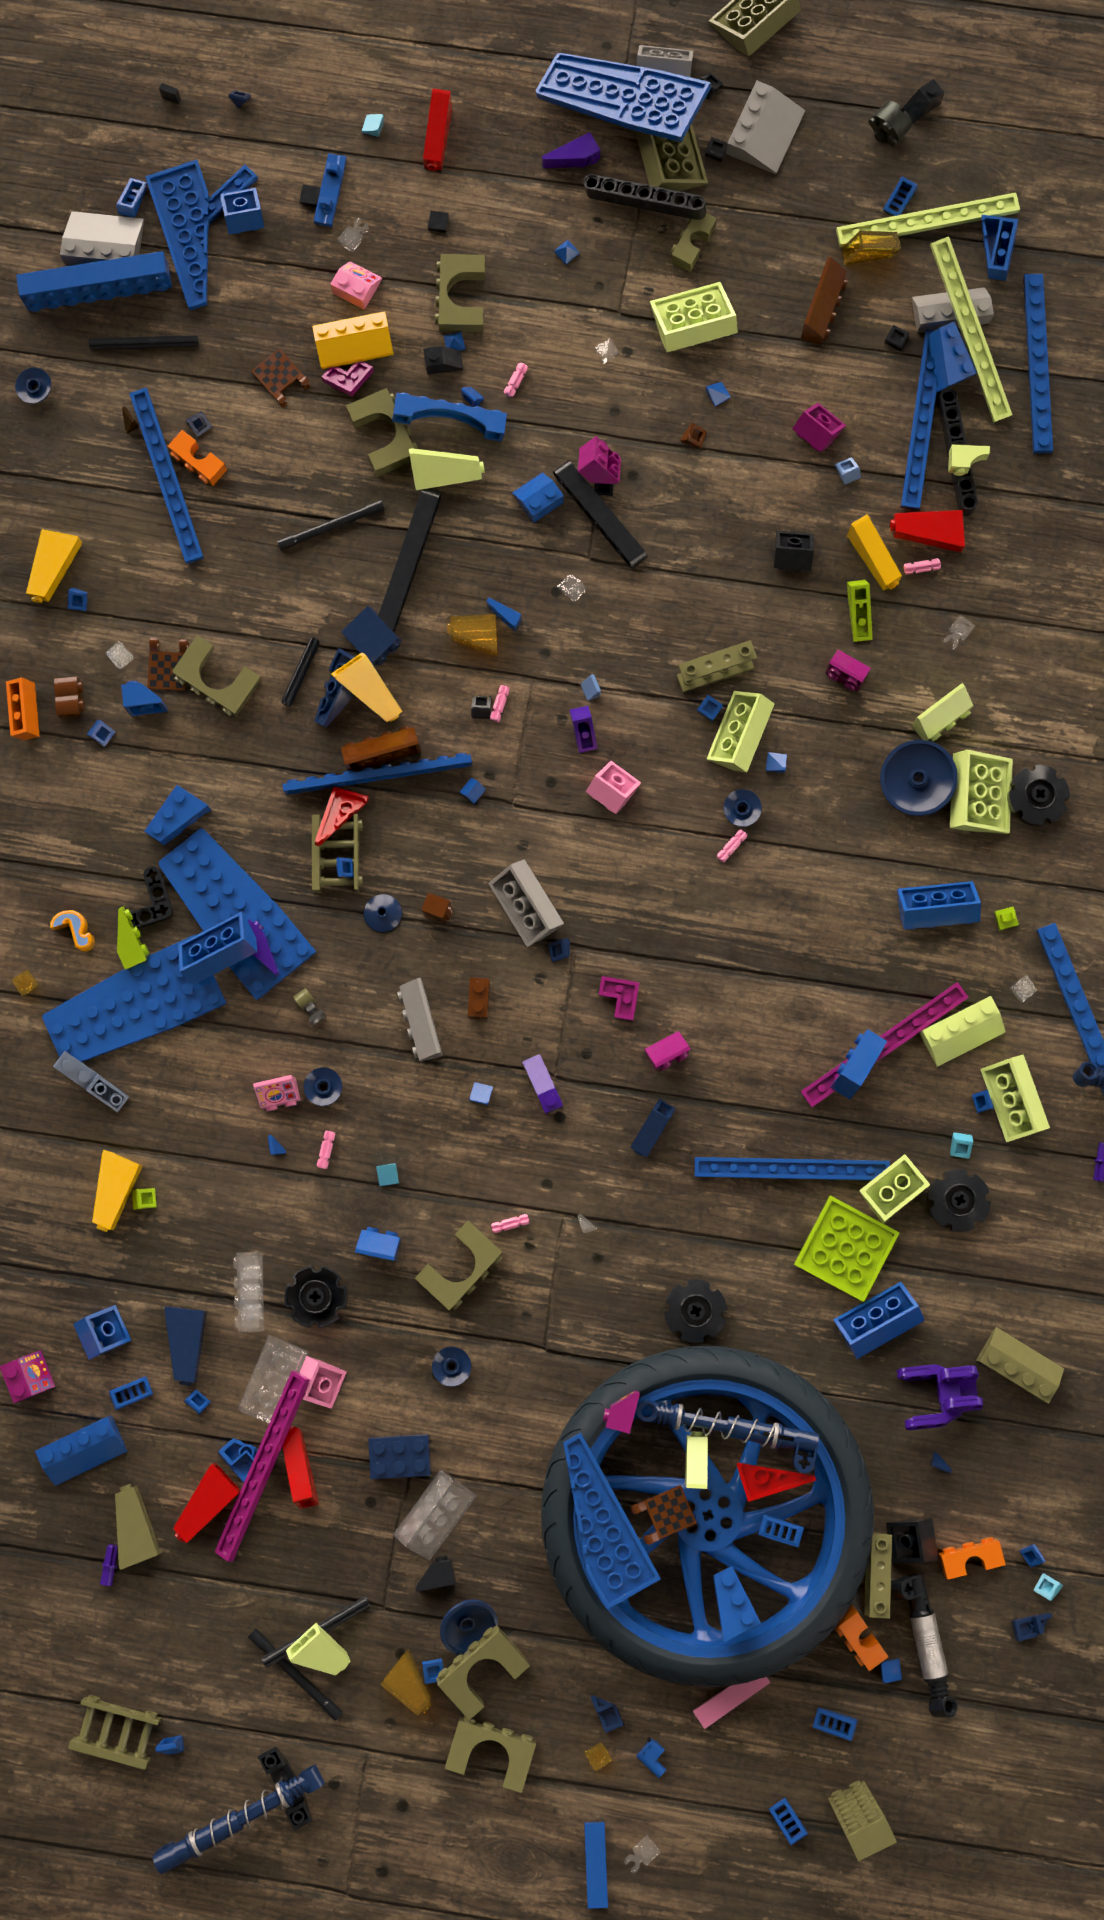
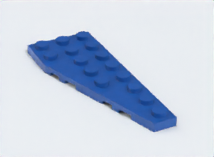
M194 160L145 176L190 311L207 305L209 193L198 160Z
M580 1432L563 1442L587 1574L608 1610L661 1578Z

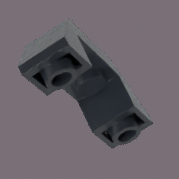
M277 1746L257 1756L266 1775L270 1773L275 1785L281 1781L289 1782L291 1778L294 1780L295 1774L288 1760ZM301 1795L300 1798L296 1797L293 1805L285 1811L294 1831L313 1821L305 1795Z

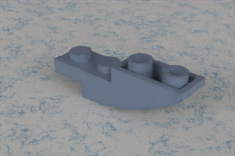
M66 1051L63 1052L53 1066L117 1113L129 1098L128 1095Z

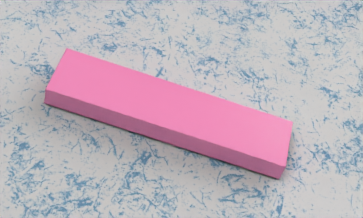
M765 1677L748 1683L727 1686L694 1709L693 1713L705 1729L767 1686L770 1681Z

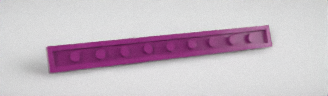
M956 982L883 1033L880 1037L885 1039L887 1043L876 1062L969 998L959 983ZM842 1063L800 1091L811 1108L835 1091L830 1087L838 1076L836 1072Z
M291 1371L216 1547L215 1553L228 1562H233L310 1382L309 1378L297 1371Z

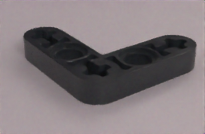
M149 866L144 870V879L152 905L131 911L133 920L135 919L134 915H136V919L139 922L138 925L135 921L132 922L133 927L137 926L138 929L165 921L173 914V908L162 873L155 866ZM151 871L158 873V875H155L157 883L161 881V884H154L152 878L148 877L151 875ZM157 888L163 889V895L160 898L153 896V892ZM163 906L166 909H169L168 911H166V915H163L162 913L156 914L158 918L155 919V915L152 909H154L155 912L161 911V907ZM143 912L150 913L149 921H141L140 916Z

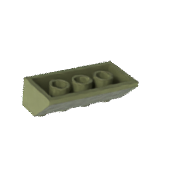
M997 1327L993 1330L976 1359L977 1362L1048 1404L1059 1387L1064 1368Z

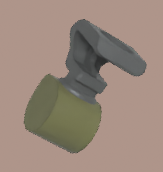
M306 988L293 996L303 1011L306 1010L310 1015L308 1021L312 1026L327 1016L323 1010H318L315 1007L314 1003L316 1001Z

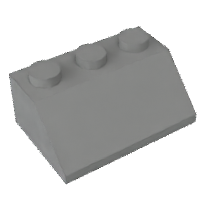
M639 45L636 66L690 77L693 51Z

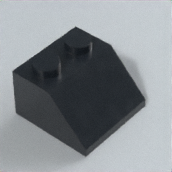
M776 531L774 568L779 570L791 569L799 572L811 571L814 554L813 534Z
M915 1518L886 1523L887 1532L889 1535H892V1563H925L938 1559L932 1518Z

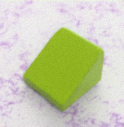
M155 1188L132 1190L134 1210L157 1207Z

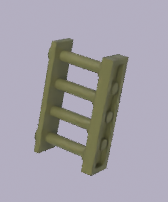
M751 640L678 664L681 673L677 674V679L682 693L754 670L752 660L757 659Z
M354 814V822H346L339 828L354 829V840L325 841L320 846H316L315 839L322 818L320 815H312V891L314 893H322V888H325V886L354 885L355 892H360V887H363V876H359V831H363V821L359 820L358 814ZM325 848H354V859H352L354 878H325L322 876V869H325V867H336V859L322 858V850H325Z
M873 1533L871 1553L864 1575L863 1615L872 1618L890 1619L892 1535Z
M93 1695L83 1698L81 1705L87 1706L81 1732L80 1735L70 1740L68 1749L146 1770L151 1760V1757H147L145 1753L153 1724L158 1725L161 1722L162 1717H158V1714L152 1711L144 1713L100 1701L99 1697ZM95 1708L107 1711L99 1741H89L87 1736ZM114 1714H118L126 1718L119 1744L114 1748L108 1746L107 1739ZM136 1719L145 1722L138 1750L132 1753L127 1751L126 1745L133 1720Z

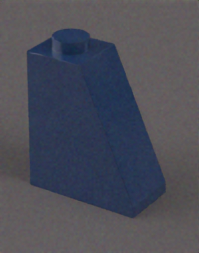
M659 1098L630 1148L636 1154L647 1157L676 1108Z

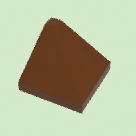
M691 423L680 441L701 448L707 431Z

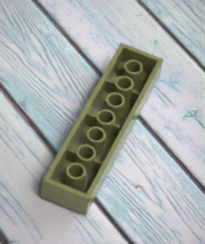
M858 1780L849 1785L850 1788L844 1791L840 1789L831 1794L832 1797L828 1798L857 1860L860 1861L897 1843L865 1781L860 1782Z

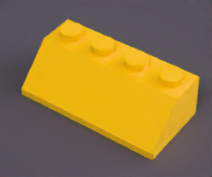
M385 312L312 326L321 369L394 355Z

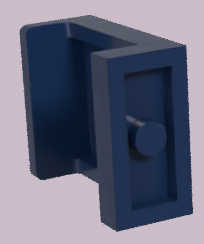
M367 606L341 631L360 653L368 657L374 666L383 664L387 659L386 656L390 652L396 651L400 647L399 643L402 641L370 606Z

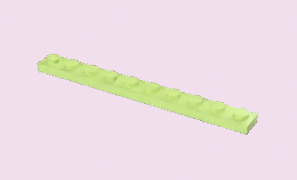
M1011 193L836 228V233L841 248L980 221L981 214L997 217L1019 213L1020 206L1017 194Z
M946 237L933 242L930 246L969 356L977 371L976 375L993 423L1012 416L950 238Z

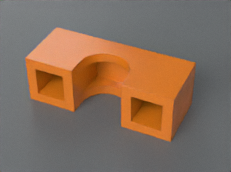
M183 430L168 445L171 452L170 456L177 462L179 460L182 461L184 467L189 472L193 473L194 471L199 475L198 478L204 484L209 483L214 486L227 471L225 463L211 452L204 459H195L194 453L199 448L197 441Z
M993 1537L981 1539L982 1543L974 1544V1542H967L962 1544V1548H944L942 1553H938L944 1577L948 1580L967 1575L965 1563L972 1556L979 1557L983 1568L986 1570L1006 1565L1000 1542L997 1539L993 1540Z
M851 1604L844 1617L835 1627V1630L840 1637L845 1636L847 1640L844 1643L850 1652L855 1650L857 1655L854 1657L861 1667L865 1665L870 1671L887 1659L888 1655L873 1634L864 1639H859L860 1634L868 1626Z

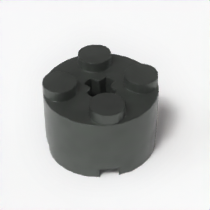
M887 101L868 120L869 125L875 132V139L878 142L884 141L893 147L908 133L913 125L909 114L906 111L903 113L899 109L901 106L896 102Z

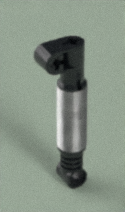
M923 1573L909 1574L891 1581L890 1598L892 1600H909L911 1609L909 1616L923 1678L928 1686H931L929 1691H931L930 1696L932 1698L929 1701V1711L934 1717H954L957 1713V1703L948 1694L950 1693V1690L947 1689L949 1685L946 1684L949 1677L948 1668L942 1650L943 1646L940 1641L935 1613L930 1607Z

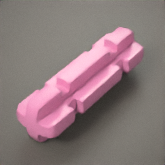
M524 363L517 365L516 372L514 371L510 378L508 387L506 386L504 394L507 397H514L515 389H518L524 377L523 374H526L528 366Z
M939 559L904 564V573L906 575L913 574V572L921 573L931 571V569H941Z
M500 686L490 720L500 721L501 713L507 700L506 696H508L510 691L509 687Z
M740 829L735 834V837H732L724 846V850L717 854V858L725 862L729 855L739 847L741 841L743 842L747 838V834Z
M325 1131L323 1138L325 1140L322 1141L319 1154L320 1159L317 1162L318 1168L327 1169L328 1159H330L333 1146L332 1141L335 1138V1133L331 1131Z
M524 1214L518 1218L513 1217L502 1220L501 1223H492V1231L496 1234L501 1232V1230L506 1231L517 1228L519 1225L529 1224V1218L527 1214Z

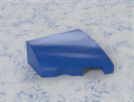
M233 1438L218 1451V1455L244 1484L258 1449L255 1446L244 1444L242 1441Z

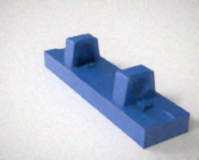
M328 153L314 217V224L333 226L347 162L346 156Z

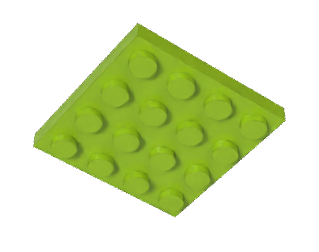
M830 1195L794 1265L864 1302L899 1232Z

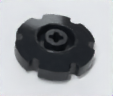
M1036 765L1033 771H1030L1026 767L1017 773L1010 782L1013 791L1010 790L1007 793L1008 805L1013 814L1019 813L1021 815V822L1039 827L1044 824V821L1052 824L1065 813L1067 806L1064 804V801L1070 798V791L1066 780L1056 777L1057 771L1044 765ZM1038 793L1041 794L1040 798L1036 797Z
M954 1169L944 1172V1179L942 1181L935 1179L928 1190L927 1200L933 1203V1206L928 1209L933 1220L941 1227L949 1224L953 1232L970 1231L975 1228L974 1222H983L990 1211L991 1201L985 1199L989 1189L978 1175L974 1174L972 1177H969L967 1170ZM961 1196L960 1200L963 1201V1203L957 1205V1201L955 1200V1198Z
M308 1266L300 1269L292 1276L294 1284L286 1286L284 1301L286 1308L291 1307L293 1309L291 1317L295 1322L307 1328H311L313 1323H316L318 1328H324L335 1323L340 1318L338 1310L346 1308L348 1292L346 1286L341 1287L339 1285L341 1276L337 1272L325 1266H321L319 1271H316L314 1266ZM315 1291H317L318 1295H321V1299H317V1303L311 1297L315 1294Z
M693 1279L687 1281L686 1287L678 1284L670 1291L665 1301L670 1305V1309L664 1311V1316L669 1329L673 1333L676 1331L681 1332L682 1340L691 1343L704 1342L705 1335L713 1338L722 1330L726 1319L722 1318L721 1314L723 1311H727V1305L719 1289L711 1291V1284L709 1282ZM694 1305L696 1308L701 1309V1311L698 1312L699 1316L697 1317L695 1314L691 1315L690 1311L693 1310L692 1306Z

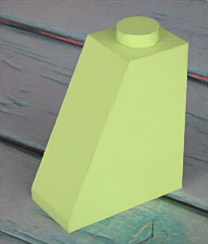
M692 1431L691 1435H686V1488L707 1489L708 1437L703 1436V1432Z
M317 1623L286 1650L292 1663L332 1675H337L340 1671H343L351 1662L347 1652Z

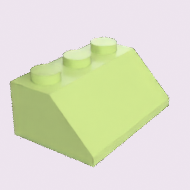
M960 684L916 718L912 727L922 740L936 741L942 736L940 733L943 730L949 731L956 725L955 721L959 718L963 720L971 714L970 710L973 704L964 684Z
M904 1154L859 1191L871 1210L884 1223L927 1189L930 1184Z

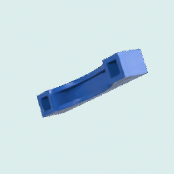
M396 393L392 422L410 425L411 421L420 418H450L474 427L484 435V439L502 442L507 413H503L500 410H487L480 406L470 407L463 403H449L442 399L433 400L426 396L417 397L411 396L408 393Z

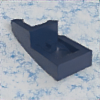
M1043 1613L1011 1620L1016 1641L1034 1638L1038 1634L1042 1635L1048 1619H1051L1052 1614Z
M594 1695L590 1696L605 1733L624 1726L616 1705Z

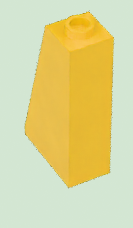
M865 515L853 522L847 537L883 591L888 588L891 590L898 586L902 575L869 516Z
M41 530L26 591L31 601L36 603L50 601L82 545L78 536Z
M359 654L331 673L333 678L386 722L396 720L399 714L403 712L365 654Z
M103 1150L92 1220L93 1223L97 1224L96 1228L105 1232L108 1229H115L143 1167L107 1150Z

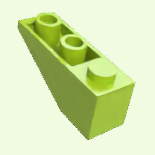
M123 906L118 909L117 953L126 970L146 961L149 951L146 945H142L139 937H141L139 929L137 926L133 927L131 922L133 917L130 910H126Z

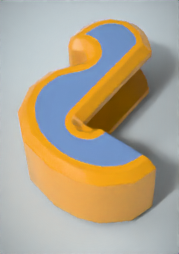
M69 910L62 911L53 917L50 922V928L55 931L70 926L76 948L88 952L94 947V936L87 933L88 923L82 914Z

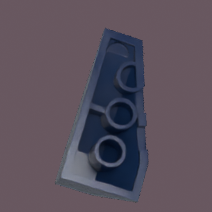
M338 648L329 671L333 673L356 656ZM332 675L329 682H325L326 694L320 700L315 721L324 727H327L355 696L333 678Z

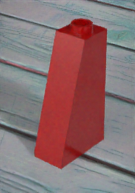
M432 88L423 154L424 168L431 171L442 170L452 115L451 92L447 90Z
M962 510L895 513L893 519L890 520V531H893L894 538L955 552H962L965 547Z
M291 1426L282 1448L293 1503L299 1509L319 1505V1500L303 1433L299 1427Z
M216 1462L209 1466L173 1528L175 1536L181 1542L185 1541V1543H188L241 1491Z

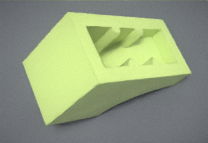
M952 445L949 450L948 473H954L957 476L967 474L972 464L987 460L990 454V446Z

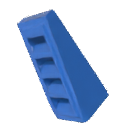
M902 176L884 206L883 211L892 216L902 215L918 189V185ZM902 186L910 189L909 193L901 189ZM900 192L907 197L904 199L897 194ZM896 198L899 201L903 202V204L900 205L894 202L893 200ZM892 204L893 206L899 208V211L897 212L889 208L890 205Z
M130 178L116 204L119 215L131 218L136 217L148 186L147 182Z
M488 598L486 601L488 608L508 627L516 631L522 620L521 614Z
M145 1376L109 1391V1395L116 1411L153 1395V1392ZM140 1383L143 1384V1387L146 1392L145 1394H142L140 1390ZM135 1386V1389L137 1391V1397L134 1396L133 1391L131 1389V1387ZM126 1389L128 1390L129 1396L131 1398L128 1401L123 1391ZM120 1392L123 1403H119L116 1393Z
M765 1514L758 1535L799 1547L804 1527ZM769 1521L773 1522L770 1533L766 1532ZM777 1524H780L778 1536L774 1535ZM785 1526L789 1527L786 1538H783V1531ZM796 1529L795 1538L792 1541L790 1540L792 1530Z
M818 1707L813 1728L852 1741L858 1719ZM823 1714L827 1715L824 1726L820 1725ZM831 1717L834 1718L832 1728L828 1727ZM841 1720L840 1730H837L838 1721ZM846 1723H850L848 1733L844 1732Z
M179 1735L163 1738L155 1747L156 1752L164 1755L183 1752V1737Z
M786 1798L769 1808L790 1845H793L809 1834ZM786 1806L787 1809L777 1815L776 1811ZM790 1813L791 1817L782 1822L781 1818ZM794 1820L796 1824L787 1830L785 1826ZM799 1827L801 1831L792 1837L790 1833Z

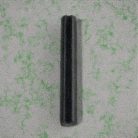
M310 637L284 693L281 703L285 706L290 707L320 644V641L315 637Z

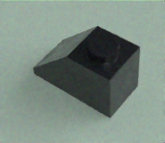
M932 79L918 89L904 105L902 112L906 111L909 114L913 124L940 105L945 92Z
M444 346L423 348L427 375L463 370L461 351Z
M447 1555L436 1557V1561L431 1563L416 1585V1592L456 1584L452 1558L447 1559Z

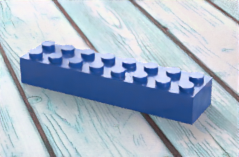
M163 251L16 275L19 296L26 309L32 312H37L44 308L55 309L63 305L74 306L82 302L92 303L100 299L111 300L113 297H129L132 294H148L150 291H166L169 288H173L170 267Z

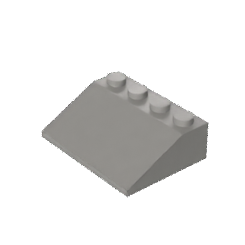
M756 81L727 143L726 154L777 174L805 110L774 87Z
M72 211L62 237L60 256L65 265H80L139 255L144 219Z

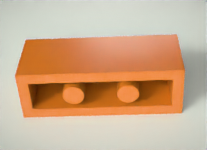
M22 677L6 681L10 735L23 741L40 737L35 683Z

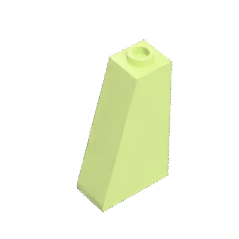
M409 449L416 490L482 479L481 473H485L483 462H479L478 456Z

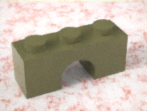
M707 213L701 220L688 219V227L686 230L683 229L681 231L679 243L677 245L674 244L670 255H672L671 263L688 272L692 271L700 253V249L693 246L691 242L694 239H702L708 242L716 228L717 218Z

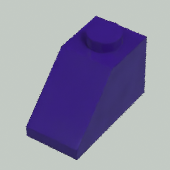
M584 706L571 709L570 715L579 753L598 749L589 707Z

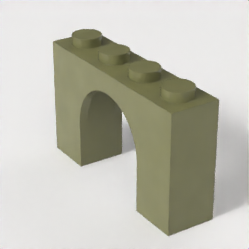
M441 254L440 261H437V273H440V278L436 279V290H439V296H436V307H439V313H435V325H439V332L483 333V307L458 306L449 299L448 293L450 288L459 281L485 280V255Z
M387 388L346 405L347 412L355 428L374 420H385L396 429L395 438L388 446L368 454L377 477L411 463L409 449H418L415 441L411 442L409 438L412 436L409 427L404 426L403 423L392 422L395 397L393 393L389 394Z
M197 635L173 669L174 680L181 685L185 683L190 686L189 690L194 694L205 696V700L209 704L220 706L222 708L221 711L229 717L231 715L237 717L262 681L261 677L244 666L229 687L221 690L207 687L201 680V670L215 649L212 644Z
M469 1220L455 1235L474 1254L475 1268L471 1276L462 1282H451L445 1279L430 1264H427L415 1277L449 1311L452 1308L456 1310L463 1302L461 1298L465 1294L469 1296L476 1288L474 1284L478 1279L483 1281L490 1273L488 1268L492 1264L496 1266L503 1259L500 1256L503 1252Z
M498 1625L487 1629L479 1641H474L468 1647V1651L463 1655H458L453 1660V1664L448 1668L442 1669L436 1678L441 1690L468 1720L484 1708L482 1699L467 1683V1674L476 1662L483 1659L496 1660L514 1679L530 1667L528 1659Z
M466 1716L464 1718L460 1717L445 1769L464 1775L472 1749L482 1741L493 1740L502 1744L509 1755V1765L504 1778L503 1788L522 1793L536 1747V1741L533 1740V1737L522 1734V1736L515 1735L514 1731L508 1728L496 1729L495 1725L489 1722L477 1723L475 1718L468 1720Z

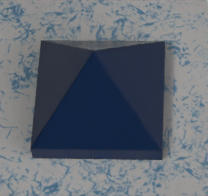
M234 90L228 97L239 109L251 98V95Z

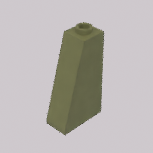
M131 1484L120 1487L121 1492L115 1494L120 1570L161 1553L138 1485L134 1487Z

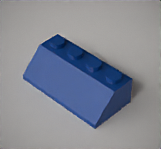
M973 881L897 889L900 919L904 930L980 922L981 902Z
M240 912L178 944L180 973L194 985L256 953V936L245 914Z
M902 1282L893 1285L833 1319L856 1359L925 1321L919 1305Z
M111 1415L36 1450L35 1453L42 1469L56 1486L127 1452V1448Z

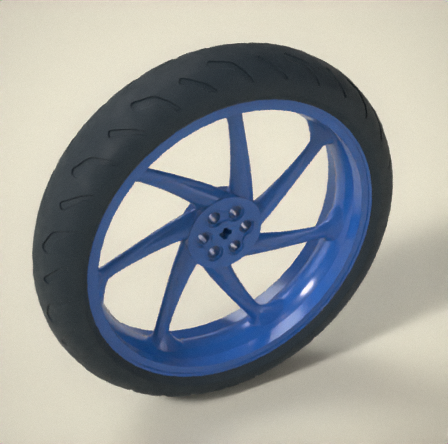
M693 1346L667 1350L632 1363L604 1381L581 1403L563 1429L548 1464L542 1493L541 1524L545 1554L555 1584L575 1619L599 1645L627 1665L661 1680L691 1686L719 1687L748 1683L779 1672L810 1653L835 1629L855 1599L868 1566L874 1531V1506L868 1471L852 1432L839 1412L812 1384L786 1366L752 1352L721 1346ZM634 1390L640 1392L637 1405L641 1401L648 1400L659 1403V1406L661 1403L664 1404V1407L667 1404L669 1408L672 1400L688 1396L715 1395L739 1400L753 1416L752 1421L758 1419L759 1422L766 1423L767 1418L773 1416L787 1428L819 1433L814 1465L816 1481L813 1483L812 1490L790 1501L751 1512L743 1511L747 1497L738 1468H736L731 1481L726 1483L708 1455L707 1489L710 1491L708 1499L700 1498L699 1493L702 1489L686 1488L685 1478L605 1475L612 1489L658 1495L681 1485L687 1501L694 1503L692 1513L696 1520L697 1529L694 1532H689L685 1528L676 1532L683 1578L694 1625V1632L691 1634L666 1628L648 1619L630 1605L628 1598L607 1610L586 1570L563 1442L581 1432L600 1466L605 1454L615 1439L622 1433V1431L605 1426L606 1422H603L605 1408L609 1409L612 1403ZM643 1406L641 1414L643 1416H650L652 1414L651 1406ZM635 1411V1415H634L633 1421H634L635 1419L639 1418L638 1415H637V1413H636V1411ZM683 1425L679 1427V1430L670 1427L686 1453V1435H691V1432H686ZM747 1441L739 1463L757 1465L761 1448L760 1443ZM721 1497L728 1498L729 1503L726 1507L718 1505V1500ZM818 1503L823 1504L825 1507L824 1535L817 1562L812 1572L797 1582L790 1583L779 1578L756 1563L733 1544L734 1540L758 1532L765 1514L785 1520ZM709 1509L711 1510L710 1513L713 1515L712 1517H708L706 1520L704 1519L705 1516L702 1513L703 1511L707 1512ZM725 1517L731 1519V1525L727 1528L722 1527L720 1524L721 1520ZM769 1521L767 1527L772 1526L773 1522ZM653 1524L640 1539L648 1555L671 1536L669 1535L647 1545L643 1537L656 1532ZM707 1530L715 1531V1538L707 1540L705 1532ZM702 1552H706L728 1567L732 1566L735 1571L788 1598V1604L766 1621L723 1643L722 1631L708 1625L705 1616L701 1583Z

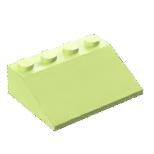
M721 282L650 301L666 352L676 351L738 333L736 314Z
M972 750L953 753V760L957 769V786L951 798L950 828L975 832L1010 833L1011 809L1008 805L1007 793L1012 789L1010 782L1012 781L1013 759Z

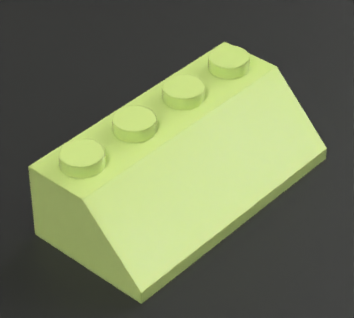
M734 691L707 760L734 771L747 772L774 703L762 694Z
M989 996L922 1030L919 1034L938 1067L1005 1033L1001 1014L994 1000Z
M1024 1054L980 1069L1006 1142L1050 1128Z

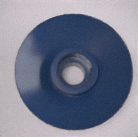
M31 367L22 371L15 383L17 395L21 400L29 404H36L45 400L52 387L50 376L43 369ZM38 385V388L33 390L34 386Z
M739 789L727 796L723 810L725 817L730 823L739 827H747L758 820L762 806L760 799L755 793L750 790ZM741 806L746 809L743 813L738 809Z
M386 894L372 897L364 908V919L367 925L377 932L393 930L399 924L402 917L399 902ZM385 909L386 913L379 915V910Z
M326 1067L316 1068L305 1078L304 1093L313 1104L327 1106L334 1103L340 1097L342 1081L334 1070ZM322 1084L327 1085V1089L325 1091H322L320 1089V1086Z
M453 1346L446 1347L435 1355L432 1362V1371L435 1378L441 1384L457 1386L469 1377L471 1361L464 1350ZM449 1363H455L456 1368L450 1370L448 1367Z

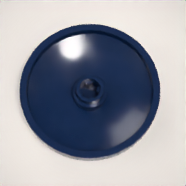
M927 740L908 741L897 746L886 757L880 774L881 788L887 801L896 810L910 816H927L941 810L953 797L957 786L956 765L951 755L940 745Z

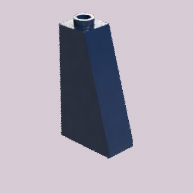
M165 1306L164 1311L174 1380L180 1381V1385L191 1386V1382H197L207 1311Z

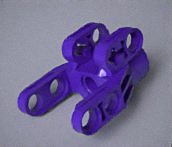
M934 1364L906 1367L896 1371L897 1378L906 1382L936 1378L941 1413L913 1416L911 1419L904 1421L906 1430L944 1427L960 1417L963 1412L978 1411L983 1408V1398L977 1395L976 1379H978L979 1373L976 1366L944 1368Z

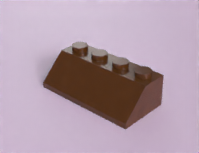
M828 257L800 338L818 345H822L823 339H828L831 330L828 328V325L834 322L836 312L833 311L835 306L839 307L842 299L840 295L841 289L845 290L848 279H845L847 271L831 257Z
M410 726L402 727L394 733L392 731L384 732L377 738L372 736L364 738L363 742H349L345 744V747L341 748L347 770H353L354 772L421 753L415 728H410Z

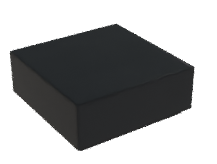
M161 83L159 87L161 97L179 104L181 97L178 89Z
M711 137L705 151V156L722 162L727 150V142Z
M303 185L299 203L301 205L317 207L321 188Z
M431 210L428 230L446 233L449 213Z
M893 325L884 343L901 351L910 333Z

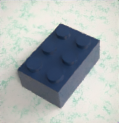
M414 1434L370 1437V1479L430 1476V1435Z

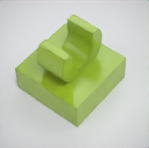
M1014 907L994 912L999 931L1019 925Z

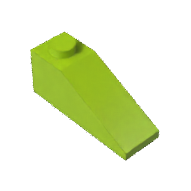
M866 580L847 582L853 641L873 640L870 585Z

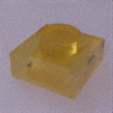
M28 969L12 979L21 996H25L39 987V984Z
M602 1741L585 1752L595 1771L612 1761Z

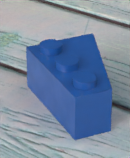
M981 214L988 278L1007 281L1018 231V219Z
M955 322L942 326L928 335L931 356L935 362L934 375H937V392L958 384L977 373Z
M176 785L144 832L164 846L182 833L189 825L194 824L205 813L210 812L211 808L191 793Z
M868 1029L864 1034L859 1033L854 1041L857 1045L854 1049L851 1048L845 1056L847 1061L838 1068L836 1072L838 1076L830 1087L849 1100L861 1087L887 1043L885 1039Z
M731 1566L715 1574L713 1581L724 1643L759 1625L761 1622L733 1567Z

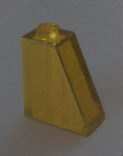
M859 231L841 250L844 265H853L892 258L901 250L897 232Z
M495 614L450 616V623H447V633L451 634L453 641L487 654L498 656Z
M406 1650L380 1685L418 1716L421 1711L425 1713L432 1703L429 1701L432 1696L411 1652Z

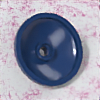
M466 1600L458 1603L446 1613L441 1622L440 1638L443 1645L451 1653L463 1655L474 1641H479L483 1637L487 1629L498 1625L497 1615L488 1603L481 1600Z

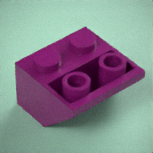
M595 436L579 448L578 472L590 483L618 484L620 482L621 458L604 441Z
M837 650L829 662L825 674H827L830 680L843 683L846 689L858 692L871 668L844 652Z
M678 1031L644 1049V1052L655 1071L659 1069L662 1072L671 1067V1062L676 1060L679 1063L688 1058L687 1056H689L688 1053L691 1049Z

